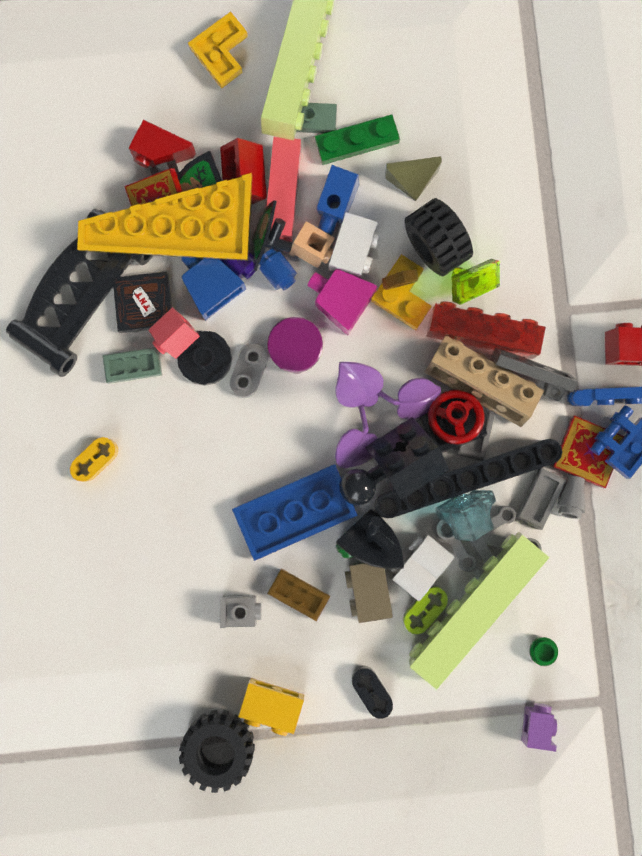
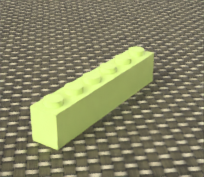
M293 0L261 115L262 134L294 140L296 130H302L304 113H301L303 106L307 107L311 90L308 89V85L315 81L317 66H314V62L321 58L323 43H320L321 37L326 38L329 20H326L327 15H332L335 0Z
M520 532L515 536L510 534L501 545L503 548L501 553L497 557L492 556L487 560L482 568L485 571L478 580L474 577L464 589L466 594L461 600L455 599L446 609L448 615L441 623L436 621L428 630L427 634L429 637L423 644L417 643L409 653L411 657L409 659L410 668L436 690L550 558Z

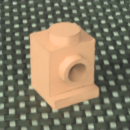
M306 221L296 237L289 255L292 257L296 255L319 268L321 262L327 264L334 250L331 248V245L335 238Z

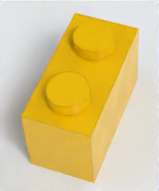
M251 678L238 717L243 718V722L250 726L260 727V724L269 726L272 732L279 735L294 734L305 694Z

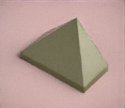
M441 156L387 163L385 179L416 201L439 172L442 163Z

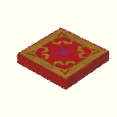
M169 168L124 186L131 206L142 205L182 192L175 168Z
M575 415L572 416L561 442L562 457L552 467L569 475L584 478L586 482L600 488H606L614 469L605 462L611 452L605 448L598 456L590 450L596 442L594 438L599 432H604L606 428ZM617 433L613 440L619 444L624 436Z

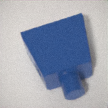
M331 165L316 209L318 214L322 216L318 225L320 230L332 236L337 222L342 224L345 213H349L360 185L358 174ZM334 202L340 203L336 209L330 208V205Z
M182 257L181 259L189 269L181 278L205 321L246 290L242 279L219 259H201L196 257Z

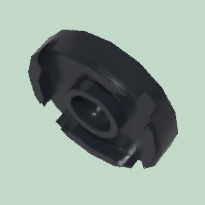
M196 331L200 337L177 357L178 368L183 376L194 384L203 386L215 384L222 380L230 370L232 363L231 349L225 339L216 332Z

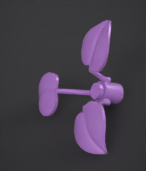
M339 362L338 379L335 387L336 398L345 407L359 408L363 429L362 431L350 429L340 438L335 453L337 465L340 468H350L371 460L365 447L378 438L375 434L368 433L369 428L364 410L365 406H373L378 401V397L381 396L391 404L398 405L397 415L400 418L408 420L413 417L417 419L428 413L431 404L440 395L441 387L428 379L415 378L403 384L398 391V399H393L382 391L384 380L378 370L361 363Z

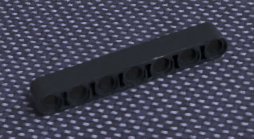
M545 439L441 474L418 489L421 494V500L416 505L410 504L407 497L400 500L394 491H390L377 497L374 508L380 517L394 518L554 464L562 457V447L556 440ZM543 445H547L552 450L549 460L544 459L541 455ZM516 454L523 455L526 460V464L522 469L514 464ZM491 462L496 463L500 469L499 475L496 478L491 477L487 472L488 465ZM464 471H468L473 475L474 481L469 487L461 483L460 477ZM438 480L444 481L447 485V492L443 496L437 495L434 491V484ZM387 497L391 498L395 503V508L390 514H385L380 509V502Z

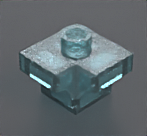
M474 490L469 494L451 498L436 507L435 510L439 519L444 520L450 526L456 540L475 541L494 528L490 511L492 505L496 502L493 490Z

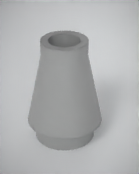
M568 476L567 484L557 504L560 516L570 519H581L582 513H585L584 478Z

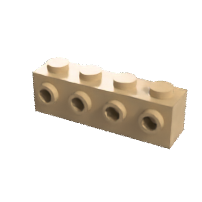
M448 336L444 337L424 372L452 389L472 394L482 406L519 427H522L532 417L544 392L532 381L524 380L512 373L511 370L496 365L484 354L475 352L464 346L459 340L451 339Z

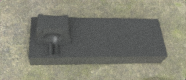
M495 347L491 355L496 365L545 382L543 395L547 398L560 401L567 390L574 392L578 381L569 373Z

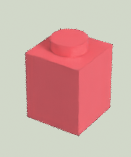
M173 307L148 330L155 339L152 344L162 354L168 352L175 359L200 337L189 321Z

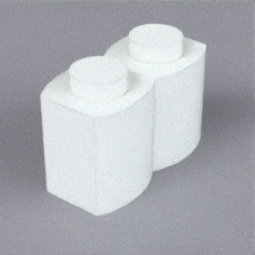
M425 535L423 538L418 536L411 543L408 549L412 552L405 560L403 559V569L390 570L394 573L391 579L417 601L423 598L454 559L451 553L429 535Z

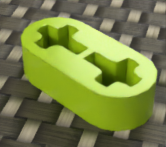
M432 586L420 601L415 600L403 616V623L410 633L417 635L424 633L448 605V597L445 591L439 587ZM439 592L441 594L439 597L441 604L439 606L433 604L427 610L425 607L430 603L428 595L430 593L436 595ZM424 610L426 613L420 619L423 623L422 626L415 625L413 628L410 627L412 621L409 617L412 614L417 617Z

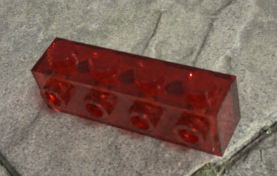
M441 301L440 304L435 303L431 310L426 337L443 340L445 336H448L451 339L459 340L463 345L491 351L498 348L528 359H534L541 354L546 327L538 325V321L532 319L512 320L510 315L504 313H495L494 316L484 314V310L475 307H468L467 310L456 308V304L447 301Z

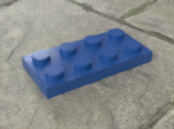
M335 464L232 509L254 561L358 516L354 506L346 502L341 496L339 489L341 476Z

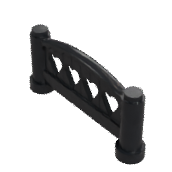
M93 209L87 218L105 214L106 212ZM77 237L55 259L42 277L29 302L23 320H12L6 328V333L15 342L50 365L52 372L59 377L66 376L77 361V354L69 350V347L103 302L124 270H126L132 260L140 265L147 264L153 255L107 252L108 260H88L86 258L88 251L77 250ZM84 262L87 264L93 282H72L70 275L77 271L76 268L79 263ZM68 284L72 289L77 304H55L54 297L61 293L60 290L63 285ZM54 307L61 325L60 327H40L38 325V319L41 316H45L46 308Z

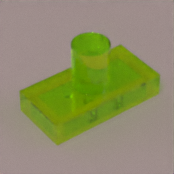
M491 258L468 269L460 266L455 268L451 276L452 302L461 305L500 287V261Z

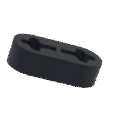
M368 666L356 668L352 674V685L367 710L377 719L388 717L393 710V702L377 674ZM363 673L365 676H372L369 679L372 686L371 690L368 691L364 684H357L360 681L359 674ZM376 693L381 701L387 700L385 702V710L381 711L379 708L374 710L372 708L375 706L372 695Z

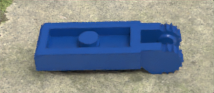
M642 387L574 390V392H569L566 399L571 406H590L594 400H597V406L614 405V399H625V404H642Z

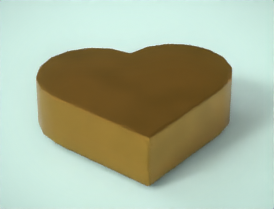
M408 270L387 276L381 280L383 288L389 290L415 283L419 278L417 270Z

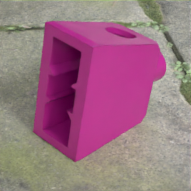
M339 269L333 272L329 280L315 272L307 284L308 287L319 293L315 300L316 308L346 335H349L377 290L375 284Z

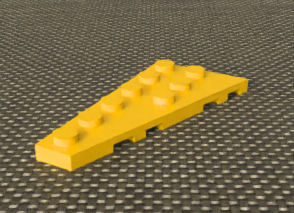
M252 173L232 180L220 181L203 188H195L159 198L142 205L130 206V208L80 220L78 221L77 250L248 261Z

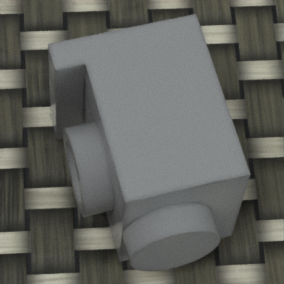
M223 596L220 598V628L255 627L257 620H261L262 605L261 603H256V596ZM241 607L245 610V617L239 618L236 616L235 611L237 608Z

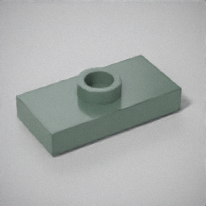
M308 103L307 107L303 106L301 113H304L302 130H296V132L328 133L335 131L337 104Z
M156 347L102 355L106 383L108 384L163 375L160 352Z

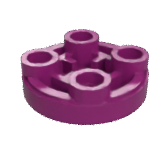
M290 317L280 321L273 327L268 337L267 346L269 355L277 367L286 372L300 374L311 369L319 361L323 350V340L320 331L312 322L300 317Z

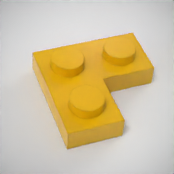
M230 11L188 42V45L221 89L243 73L241 66L229 51L245 40L248 35L245 28Z
M401 254L387 276L401 271L417 270L419 278L424 268ZM381 283L371 298V302L414 330L418 329L432 308L430 304L410 292L415 283L385 290Z

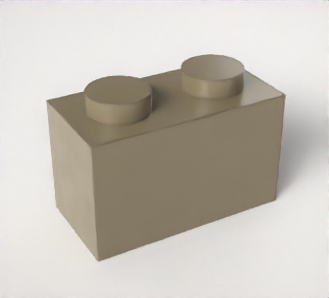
M363 562L349 564L350 571H345L347 589L353 588L354 599L349 600L352 617L357 616L359 623L393 618L385 569L370 566Z

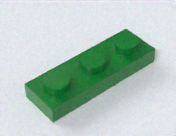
M393 114L315 136V143L322 165L396 145L400 142Z

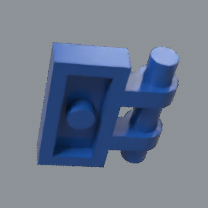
M624 405L619 413L615 412L610 418L611 423L604 432H599L594 438L596 442L590 450L599 456L605 448L608 449L611 454L605 462L626 479H631L642 465V417L633 424L628 419L634 411ZM622 429L627 434L618 444L613 440V437Z

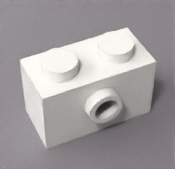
M345 213L329 263V272L333 273L336 269H339L358 278H361L363 273L368 274L373 259L368 257L371 247L376 249L381 233L376 231L377 221Z

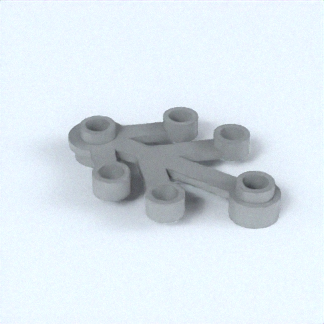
M476 500L469 509L456 517L451 515L438 517L433 523L432 531L437 540L449 543L458 558L459 567L469 572L476 567V560L473 556L467 554L459 538L470 540L485 564L493 556L487 545L502 548L501 545L506 539L505 537L489 533L501 525L512 523L515 520L516 512L513 508H500L497 515L474 529L461 527L476 516L482 517L488 513V504L484 500ZM477 503L484 505V511L481 514L475 511ZM504 510L511 512L509 520L503 519L502 513ZM445 523L451 526V531L448 534H444L441 531V527ZM527 538L542 551L541 544L536 539ZM469 557L472 565L469 568H464L462 561Z

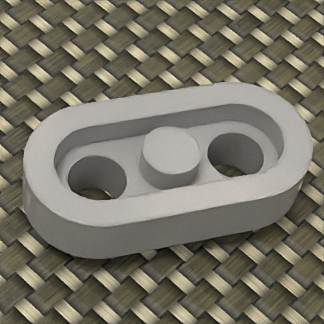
M249 344L240 353L230 379V388L238 397H251L258 389L268 363L267 353L262 346ZM257 353L259 358L257 361L251 362L248 359L249 355ZM243 378L249 381L248 386L245 388L239 387V381Z

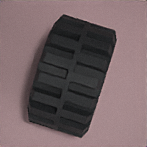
M434 198L405 217V229L412 246L422 261L439 276L447 275L473 257L471 239L465 226L456 213L440 199Z
M213 710L209 715H206V713L202 714L197 721L195 720L190 725L180 744L179 751H181V755L179 756V763L184 764L182 772L184 776L188 774L191 776L189 782L193 786L198 782L201 784L199 789L205 791L207 787H211V793H218L219 788L223 787L225 792L230 790L232 784L237 786L241 783L242 777H246L252 763L255 744L253 743L254 736L252 731H248L249 725L239 721V715L235 714L233 717L229 715V711L223 710L222 713H218L217 710ZM212 736L226 739L233 747V759L224 764L210 762L202 752L201 744L203 740Z

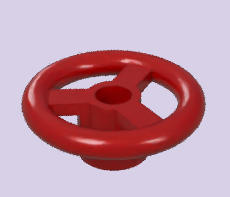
M450 390L440 394L433 401L428 411V422L431 430L439 439L450 444H463L471 441L480 433L484 425L485 417L482 405L476 397L462 390ZM459 398L466 401L465 403L453 401L446 409L440 408V405L449 399ZM474 408L476 413L475 425L465 434L463 424L468 418L469 411ZM458 412L462 417L455 419L451 414ZM436 416L445 418L450 424L454 425L456 436L445 433L439 427Z

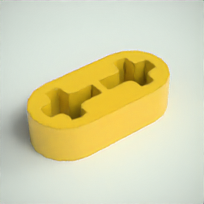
M105 437L93 441L71 463L70 474L72 477L81 482L93 480L117 457V444L112 439ZM101 444L106 446L109 444V456L101 455L96 459L95 457L101 452L99 446ZM93 461V463L87 469L89 474L79 475V472L81 471L79 465H87L89 462Z

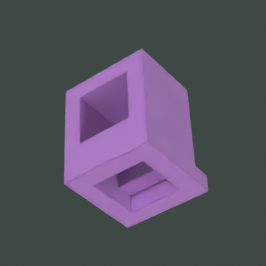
M534 703V707L525 706L521 741L527 748L556 752L557 746L551 741L552 736L555 737L557 732V720L554 719V715L551 713L552 706L542 703Z

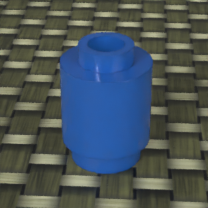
M272 248L262 255L259 270L275 290L281 288L284 291L296 282L294 277L297 272L281 252H277Z

